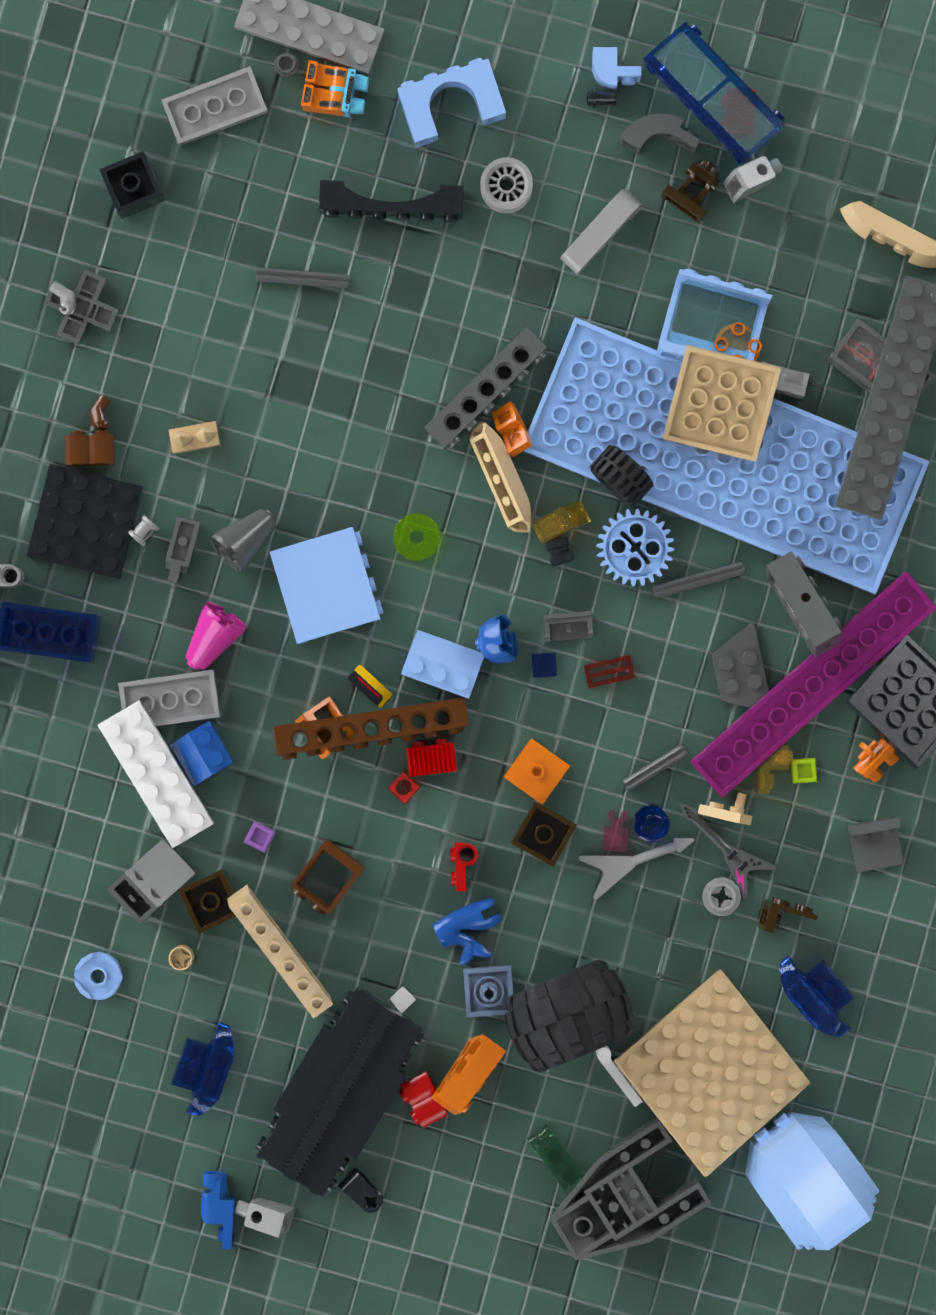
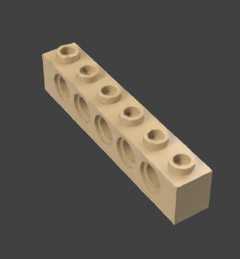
M244 886L227 899L230 909L313 1019L331 1007L333 1002L328 991L249 886Z

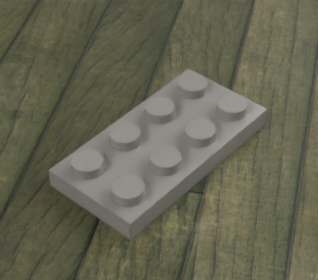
M250 66L161 100L179 146L268 113Z
M214 670L118 683L122 710L140 700L155 726L221 717Z

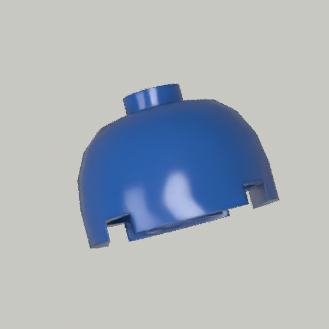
M506 615L495 616L484 622L478 631V639L475 640L477 651L479 653L482 652L488 661L497 664L513 662L516 660L514 657L518 656L516 633H510L508 626L512 625Z

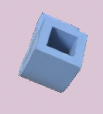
M593 47L592 71L595 80L600 86L613 91L617 89V82H621L622 85H635L636 82H640L641 66H617V47Z

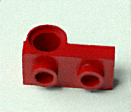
M455 842V847L450 848L451 862L456 864V872H451V885L456 886V892L466 891L465 866L474 864L478 858V850L471 843ZM468 847L474 851L472 860L465 861L461 858L460 852L463 848Z

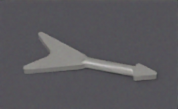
M674 838L671 843L635 856L580 855V861L592 865L603 872L602 879L593 898L596 900L636 865L674 851L680 853L694 842V839Z

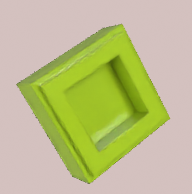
M816 758L791 759L792 783L817 782Z

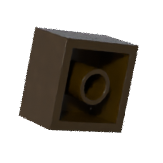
M533 801L511 844L554 867L577 824Z
M225 868L178 890L198 934L236 917L230 909L227 900L236 891Z

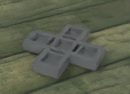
M84 269L76 290L69 289L75 294L76 309L72 314L64 316L56 334L57 336L80 345L89 324L110 333L112 332L120 310L99 301L108 281L107 278ZM49 290L44 304L60 311V297Z

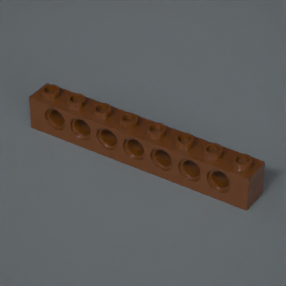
M457 698L274 726L272 732L276 757L282 756L283 760L296 759L297 754L306 753L307 757L321 755V750L330 749L331 753L345 751V746L354 745V749L369 747L368 743L378 742V746L392 744V739L401 738L402 742L416 740L417 735L425 734V738L440 736L439 732L449 731V735L463 733V728L468 727L469 723L465 699ZM437 713H444L447 716L446 725H440L436 721ZM419 716L423 719V728L418 729L414 727L412 723L413 717ZM390 720H397L400 723L401 728L399 732H393L389 729ZM372 723L376 726L377 733L375 736H370L365 732L366 724ZM343 727L352 729V739L347 740L342 737L341 729ZM323 730L329 734L330 739L328 743H321L317 739L319 731ZM294 735H303L306 739L305 746H296L293 742Z

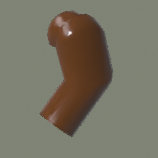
M101 394L89 413L92 426L95 429L106 430L109 422L104 419L103 412L110 400Z

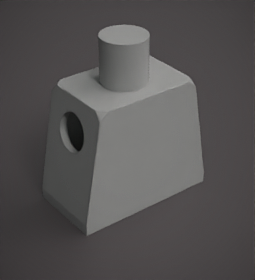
M762 156L734 169L723 182L733 204L768 186L776 177L775 174L782 171V165L777 158L768 161L765 156Z
M256 1198L250 1203L239 1200L235 1208V1214L246 1217L244 1226L279 1238L290 1231L296 1207L263 1198Z

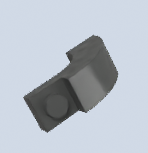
M657 113L641 117L631 123L620 135L618 143L639 155L641 149L648 142L655 139H668L694 153L701 139L697 138L698 135L692 130L681 129L685 119L671 114Z

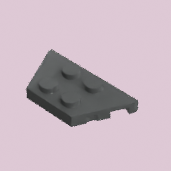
M750 623L711 654L721 701L746 708H751L769 692L755 625Z

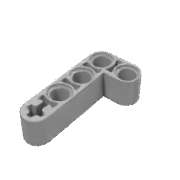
M622 189L563 253L560 259L577 275L580 274L625 223L632 220L644 205L627 189Z

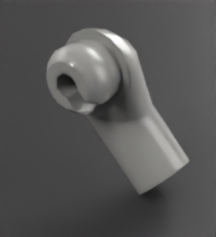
M55 281L51 285L50 291L60 297V312L64 315L72 314L76 309L75 294Z

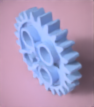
M627 509L626 517L617 513V521L612 518L608 520L611 527L603 525L602 529L606 532V535H598V538L603 540V543L597 544L596 547L603 549V552L597 554V557H604L605 559L600 566L608 565L609 568L606 571V575L614 572L613 580L615 581L621 577L622 585L627 580H630L631 586L634 587L636 580H639L641 586H644L646 578L653 583V574L661 577L662 574L659 569L667 570L668 566L664 562L672 561L673 559L667 555V553L674 551V548L668 547V544L673 542L674 539L666 538L670 529H662L664 521L656 523L658 515L653 516L651 519L648 518L649 511H646L643 516L640 515L639 509H636L634 515H631L629 509ZM632 525H639L642 528L643 533L640 537H633L630 534V527ZM621 531L627 535L633 544L639 543L641 545L639 551L649 559L650 564H646L638 552H630L632 546L620 535ZM614 541L623 542L625 549L622 553L613 551L612 543ZM652 542L658 546V553L656 555L647 553L646 545ZM635 558L639 560L641 567L638 571L629 569L628 561Z

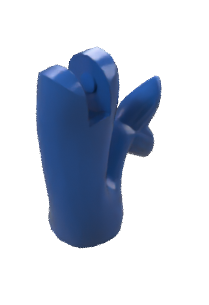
M487 898L466 905L432 924L443 948L455 945L463 947L460 965L469 963L474 956L480 958L492 956V953L481 943L461 930H485L499 924L502 921L501 913L490 915L486 919L481 914V911L487 910L496 904L493 898Z

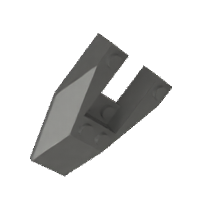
M657 1116L636 1129L599 1157L549 1218L575 1261L649 1243L712 1203L697 1178L692 1179L654 1203L632 1167L673 1141Z

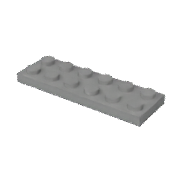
M243 0L234 28L348 69H356L357 72L368 76L385 32L381 27L304 0Z

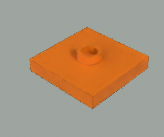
M531 738L506 772L504 778L543 805L570 765Z

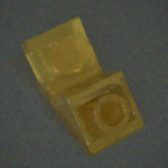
M578 500L537 519L531 524L541 544L558 539L570 530L586 525L591 520L581 500Z
M782 745L757 769L758 794H770V789L774 788V776L770 774V770H789V765L793 764V752L789 750V745Z

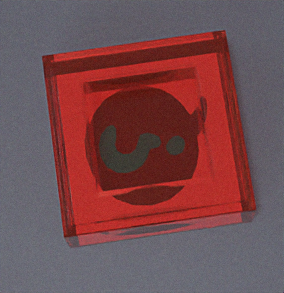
M403 771L387 789L405 805L421 786Z

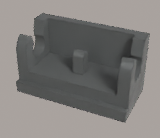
M591 611L543 615L545 642L593 638Z

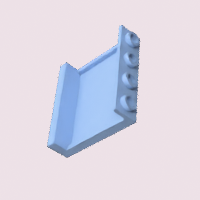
M353 527L270 551L298 645L316 638L381 620L380 614L384 612L380 600L375 601L373 592L377 591L373 577L368 578L366 569L370 568L366 554L361 555L359 546L363 545L360 532H354Z

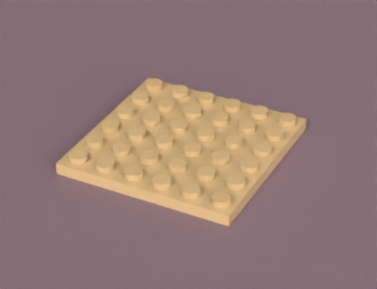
M721 969L716 971L613 1061L704 1177L711 1174L810 1084V1081Z

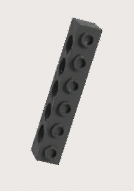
M526 327L424 427L425 431L444 450L448 447L453 449L462 440L459 436L465 430L470 432L479 423L476 419L482 413L485 416L489 414L496 406L494 402L499 397L504 399L512 391L510 386L516 380L521 382L530 373L527 369L533 363L537 366L547 356L544 353L547 350V346ZM523 351L528 355V360L520 363L516 361L515 354ZM507 368L510 370L511 376L508 379H501L497 373L500 369ZM484 385H491L494 388V393L491 396H484L480 390ZM472 401L476 403L477 410L473 413L466 412L463 408L466 402ZM456 418L460 421V426L455 430H451L447 427L446 423L449 419Z

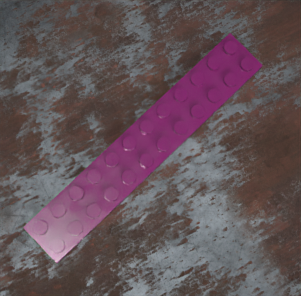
M903 572L842 626L841 641L838 646L816 658L813 654L809 655L690 761L691 764L717 794L723 798L935 611V604L909 573Z

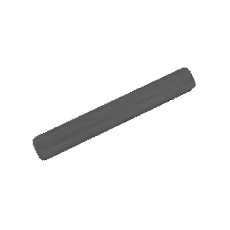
M257 268L256 280L258 282L349 288L350 276L345 274Z
M738 562L654 585L653 593L655 598H660L744 575L746 573L745 565L743 562Z

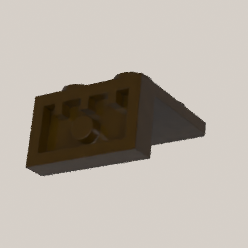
M772 897L771 901L765 899L757 927L763 931L773 933L774 928L778 929L780 925L781 915L778 914L779 910L817 920L818 915L812 913L813 909L808 906L796 903L795 907L789 906L790 902Z

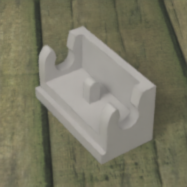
M781 367L775 393L802 399L805 396L810 374Z

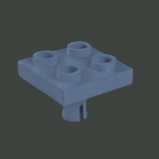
M511 965L463 968L466 1016L505 1015L508 1012L505 1002L509 996L513 995Z

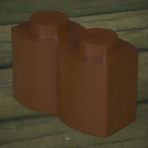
M97 430L94 431L95 435H85V431H71V435L65 436V465H115V436L110 435L109 431Z

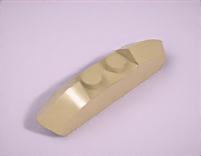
M861 201L840 208L847 224L862 238L866 239L868 234L873 236L872 239L874 241L893 246V250L898 254L910 255L909 263L920 267L936 268L935 240Z
M480 421L471 432L470 443L507 527L514 532H530L531 507L529 499L511 457L499 435L489 425Z

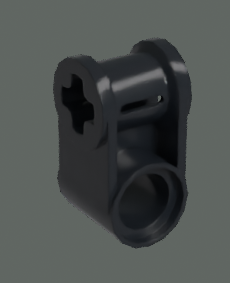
M355 1167L338 1185L347 1197L356 1202L367 1213L378 1211L383 1203L381 1191ZM376 1196L375 1202L377 1205L374 1203L367 1204L368 1197Z

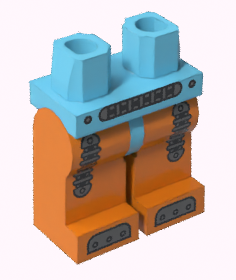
M309 60L305 79L306 84L304 85L301 102L303 111L349 118L351 114H364L365 99L354 98L355 90L367 92L369 85L368 77L357 74L356 69L333 67Z

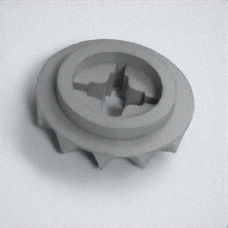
M715 878L706 884L702 892L704 906L710 913L717 916H726L738 908L741 894L738 886L732 880ZM722 886H724V894L731 897V900H723L720 907H718V899L711 896V894L720 893Z

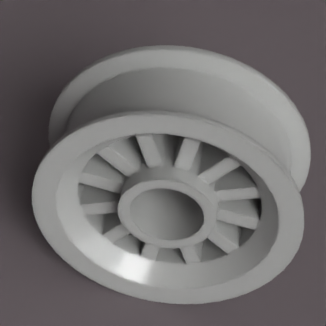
M504 157L494 160L484 169L481 176L480 190L484 202L492 210L505 214L514 213L522 209L530 200L533 179L530 170L524 163L515 158ZM507 169L511 170L510 174H507ZM503 181H510L513 184V188L506 191L500 187V184ZM503 197H506V202L502 201Z

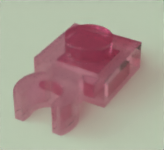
M610 809L608 818L611 821V826H604L602 850L626 852L628 828H622V823L625 822L627 813L622 811V817L616 820L613 817L614 811Z

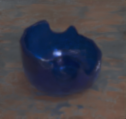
M646 805L635 813L634 830L642 841L650 844L657 843L668 835L670 820L662 808L656 805Z

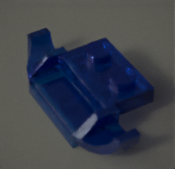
M790 956L780 962V977L785 995L815 1030L818 1029L830 1036L841 1037L851 1029L849 1025L844 1024L838 1017L839 1013L837 1011L853 1000L854 995L824 960H821L805 974L802 970L799 971L795 967Z
M217 1021L215 1036L210 1041V1044L186 1038L171 1080L172 1085L192 1091L193 1098L189 1107L186 1108V1113L200 1116L220 1099L235 1056L234 1041L228 1024Z

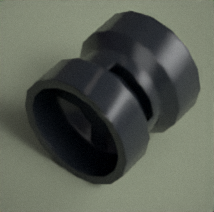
M568 537L545 543L547 551L551 554L550 563L552 567L574 560L573 553L568 548L570 544Z

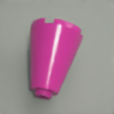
M207 602L203 606L185 656L188 660L187 664L197 671L200 669L205 670L244 633L246 625L233 613L228 615L223 612L225 608L212 602Z

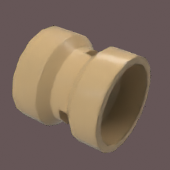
M188 945L176 946L169 954V963L176 970L187 969L195 960L194 950Z

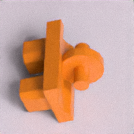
M883 738L878 743L873 740L868 746L862 742L859 747L863 752L857 757L860 761L853 769L866 779L869 778L876 783L883 777V772L878 767L883 762L889 766L894 765L899 760V756Z

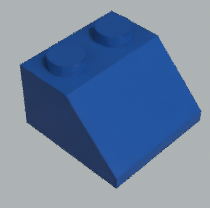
M212 721L204 723L170 745L194 787L236 763Z

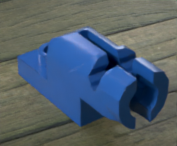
M204 1171L202 1185L210 1190L206 1189L202 1192L201 1217L204 1223L223 1225L218 1230V1241L222 1242V1249H232L234 1245L236 1196H226L228 1194L226 1172Z

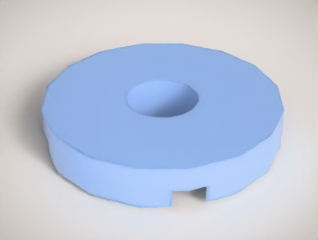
M104 952L90 953L82 958L77 964L74 974L75 985L79 992L92 1000H103L114 995L121 986L123 979L122 967L117 959ZM96 969L102 970L105 974V979L101 983L95 982L92 978V973Z

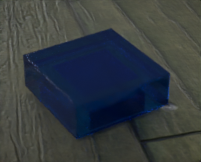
M555 652L531 654L533 678L557 676Z

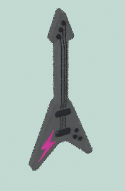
M684 803L679 804L686 821H692L722 851L725 862L744 900L748 898L747 874L749 871L777 869L775 865L728 845L698 815L697 809Z

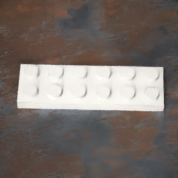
M140 700L97 725L172 848L214 824V821Z

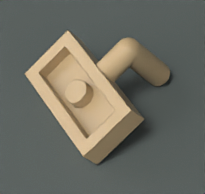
M738 792L735 806H730V810L723 809L724 804L711 801L709 806L700 804L698 814L745 825H751L753 817L744 814L747 794Z

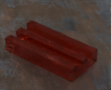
M630 655L583 665L588 688L636 678ZM622 661L627 662V665L595 673H590L589 671L591 668ZM625 670L629 671V675L592 683L591 678Z

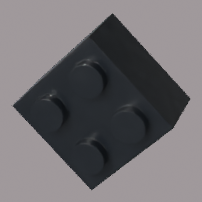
M144 151L99 169L121 219L165 201Z

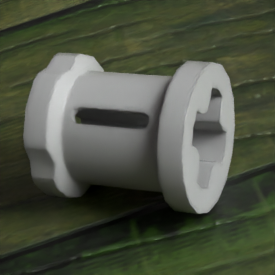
M143 515L142 521L134 530H130L128 533L144 547L147 539L160 529Z

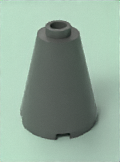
M259 509L213 533L209 538L217 553H222L226 558L224 561L236 572L241 573L247 568L276 528V518L269 510Z

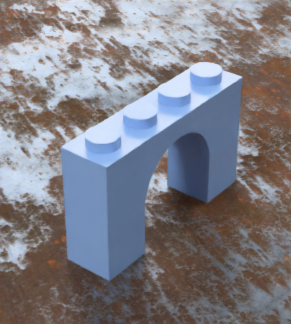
M477 58L470 61L467 66L461 68L459 65L452 66L445 73L439 75L431 73L424 76V80L418 82L414 80L406 81L401 84V87L397 88L416 148L438 141V133L430 112V105L435 95L446 88H461L473 97L483 126L506 119V111L489 59L482 60V58Z

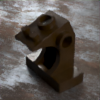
M707 159L706 161L700 160L697 163L693 161L685 173L688 175V178L680 189L676 190L667 184L662 191L661 197L700 224L707 211L700 207L699 203L708 191L713 193L720 183L718 167ZM693 179L704 187L697 198L686 191Z

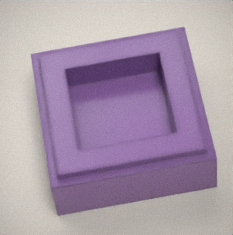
M254 821L244 843L265 853L276 831Z

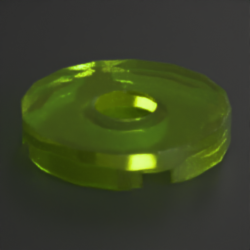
M419 513L407 515L394 528L393 540L395 548L400 555L408 560H426L434 555L439 547L441 539L439 527L427 515ZM413 531L423 533L424 539L421 543L414 544L411 542L410 535Z

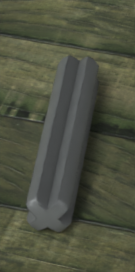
M678 745L623 780L624 786L628 791L633 790L688 755L683 745Z

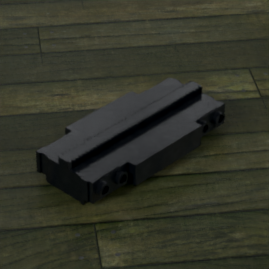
M356 987L354 992L348 991L342 1002L346 1006L341 1013L337 1011L330 1024L334 1025L333 1028L326 1024H323L273 1108L275 1112L280 1114V1117L277 1115L273 1117L268 1126L271 1132L267 1138L262 1136L256 1146V1149L259 1150L257 1158L266 1160L270 1166L282 1172L285 1177L299 1182L309 1188V1191L317 1196L319 1194L322 1197L326 1191L330 1193L337 1182L334 1179L338 1170L343 1172L350 1160L347 1158V1155L355 1160L359 1156L406 1076V1072L399 1069L400 1066L405 1068L412 1056L408 1052L413 1045L417 1047L424 1036L421 1033L423 1026L414 1024L406 1015L372 996L368 990L359 989L358 987Z

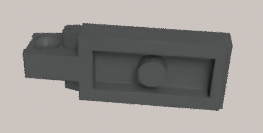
M177 516L165 560L167 562L165 568L170 569L167 581L178 584L181 572L187 574L200 531L201 521Z

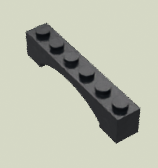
M320 180L319 211L320 214H324L325 217L337 218L339 214H344L353 219H360L362 215H369L377 220H384L386 216H395L396 220L402 221L410 220V217H420V221L427 222L434 221V218H443L444 222H457L458 219H463L464 186L440 185V190L423 198L403 202H387L361 196L346 188L344 181Z

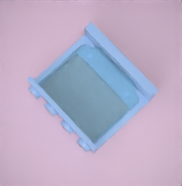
M680 269L655 356L682 363L686 345H691L732 356L741 355L744 359L753 361L755 353L749 351L748 343L752 339L759 340L767 306L771 301L772 295L767 294L762 289L755 288L752 290L745 288L738 282L728 283L721 281L716 276L709 275L706 277L699 275L698 272L692 269ZM741 322L745 325L746 331L743 335L736 336L732 333L731 327L734 323ZM735 325L734 331L736 333H741L743 331V327L741 325ZM723 337L727 339L729 346L725 351H718L715 348L717 338ZM719 340L717 342L718 348H725L726 342ZM752 342L750 345L751 349L756 351L758 343Z

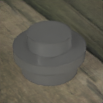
M290 53L280 54L275 60V70L282 77H291L298 70V60Z

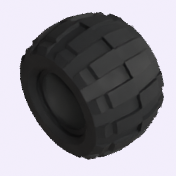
M599 959L513 994L505 1002L508 1011L505 1014L507 1030L512 1043L523 1061L529 1062L531 1070L536 1072L546 1071L629 1036L634 1028L631 1022L633 1018L631 1001L623 982L614 969H609L606 961Z

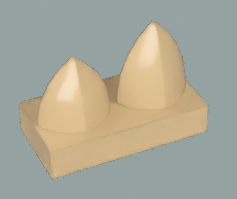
M216 421L169 430L173 454L221 446Z

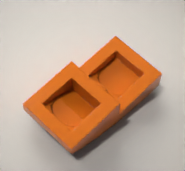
M512 401L492 412L496 429L503 436L509 455L515 457L533 446L524 422Z

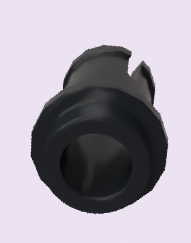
M595 89L587 91V106H592V108L604 105L616 106V90L595 91Z

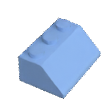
M417 630L401 675L469 699L484 656L473 649Z

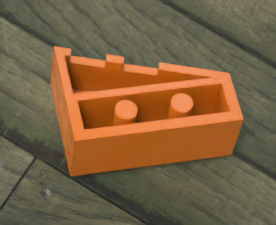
M484 1034L470 1038L431 1099L453 1115L465 1113L472 1104L471 1099L475 1093L481 1090L486 1078L496 1067L497 1063L506 1053V1050Z

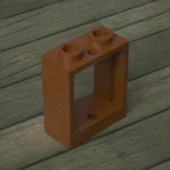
M327 838L291 884L295 888L292 892L302 900L308 898L312 901V907L323 915L325 912L330 914L365 867ZM325 851L353 872L352 876L330 904L326 903L301 883Z

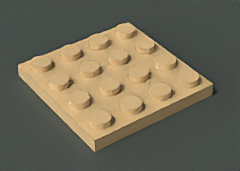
M686 345L663 439L756 462L781 367Z

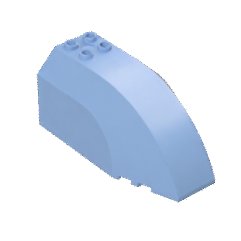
M783 1112L772 1120L774 1122L768 1128H765V1126L760 1128L753 1135L754 1138L750 1140L745 1174L797 1249L805 1247L807 1250H810L814 1247L816 1250H830L871 1220L875 1208L872 1204L877 1200L875 1195L879 1193V1189L841 1137L823 1117L794 1112L785 1114Z

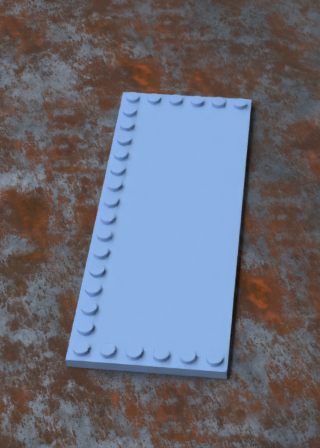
M576 317L574 318L528 430L533 446L523 452L599 482L591 472L590 465L609 445L617 446L634 459L652 479L654 486L641 500L780 557L792 551L795 557L799 556L805 567L873 595L876 594L929 461L903 451L885 512L880 521L834 507L857 432L773 398L756 462L664 440L663 434L682 363L655 356L657 350Z

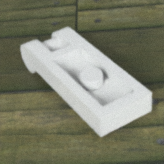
M605 1046L596 1050L599 1061L634 1107L642 1103L643 1101L639 1093L611 1059L609 1047Z

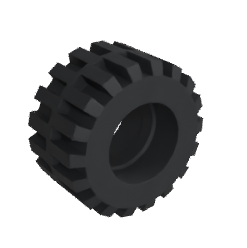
M609 445L590 465L591 472L597 480L621 502L631 507H635L654 486L647 472L617 446Z

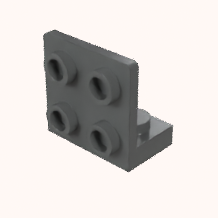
M899 817L847 825L856 872L897 866L904 863L897 829L901 827Z

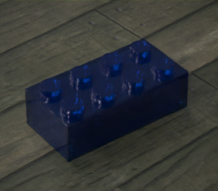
M1 602L0 650L95 663L101 616Z

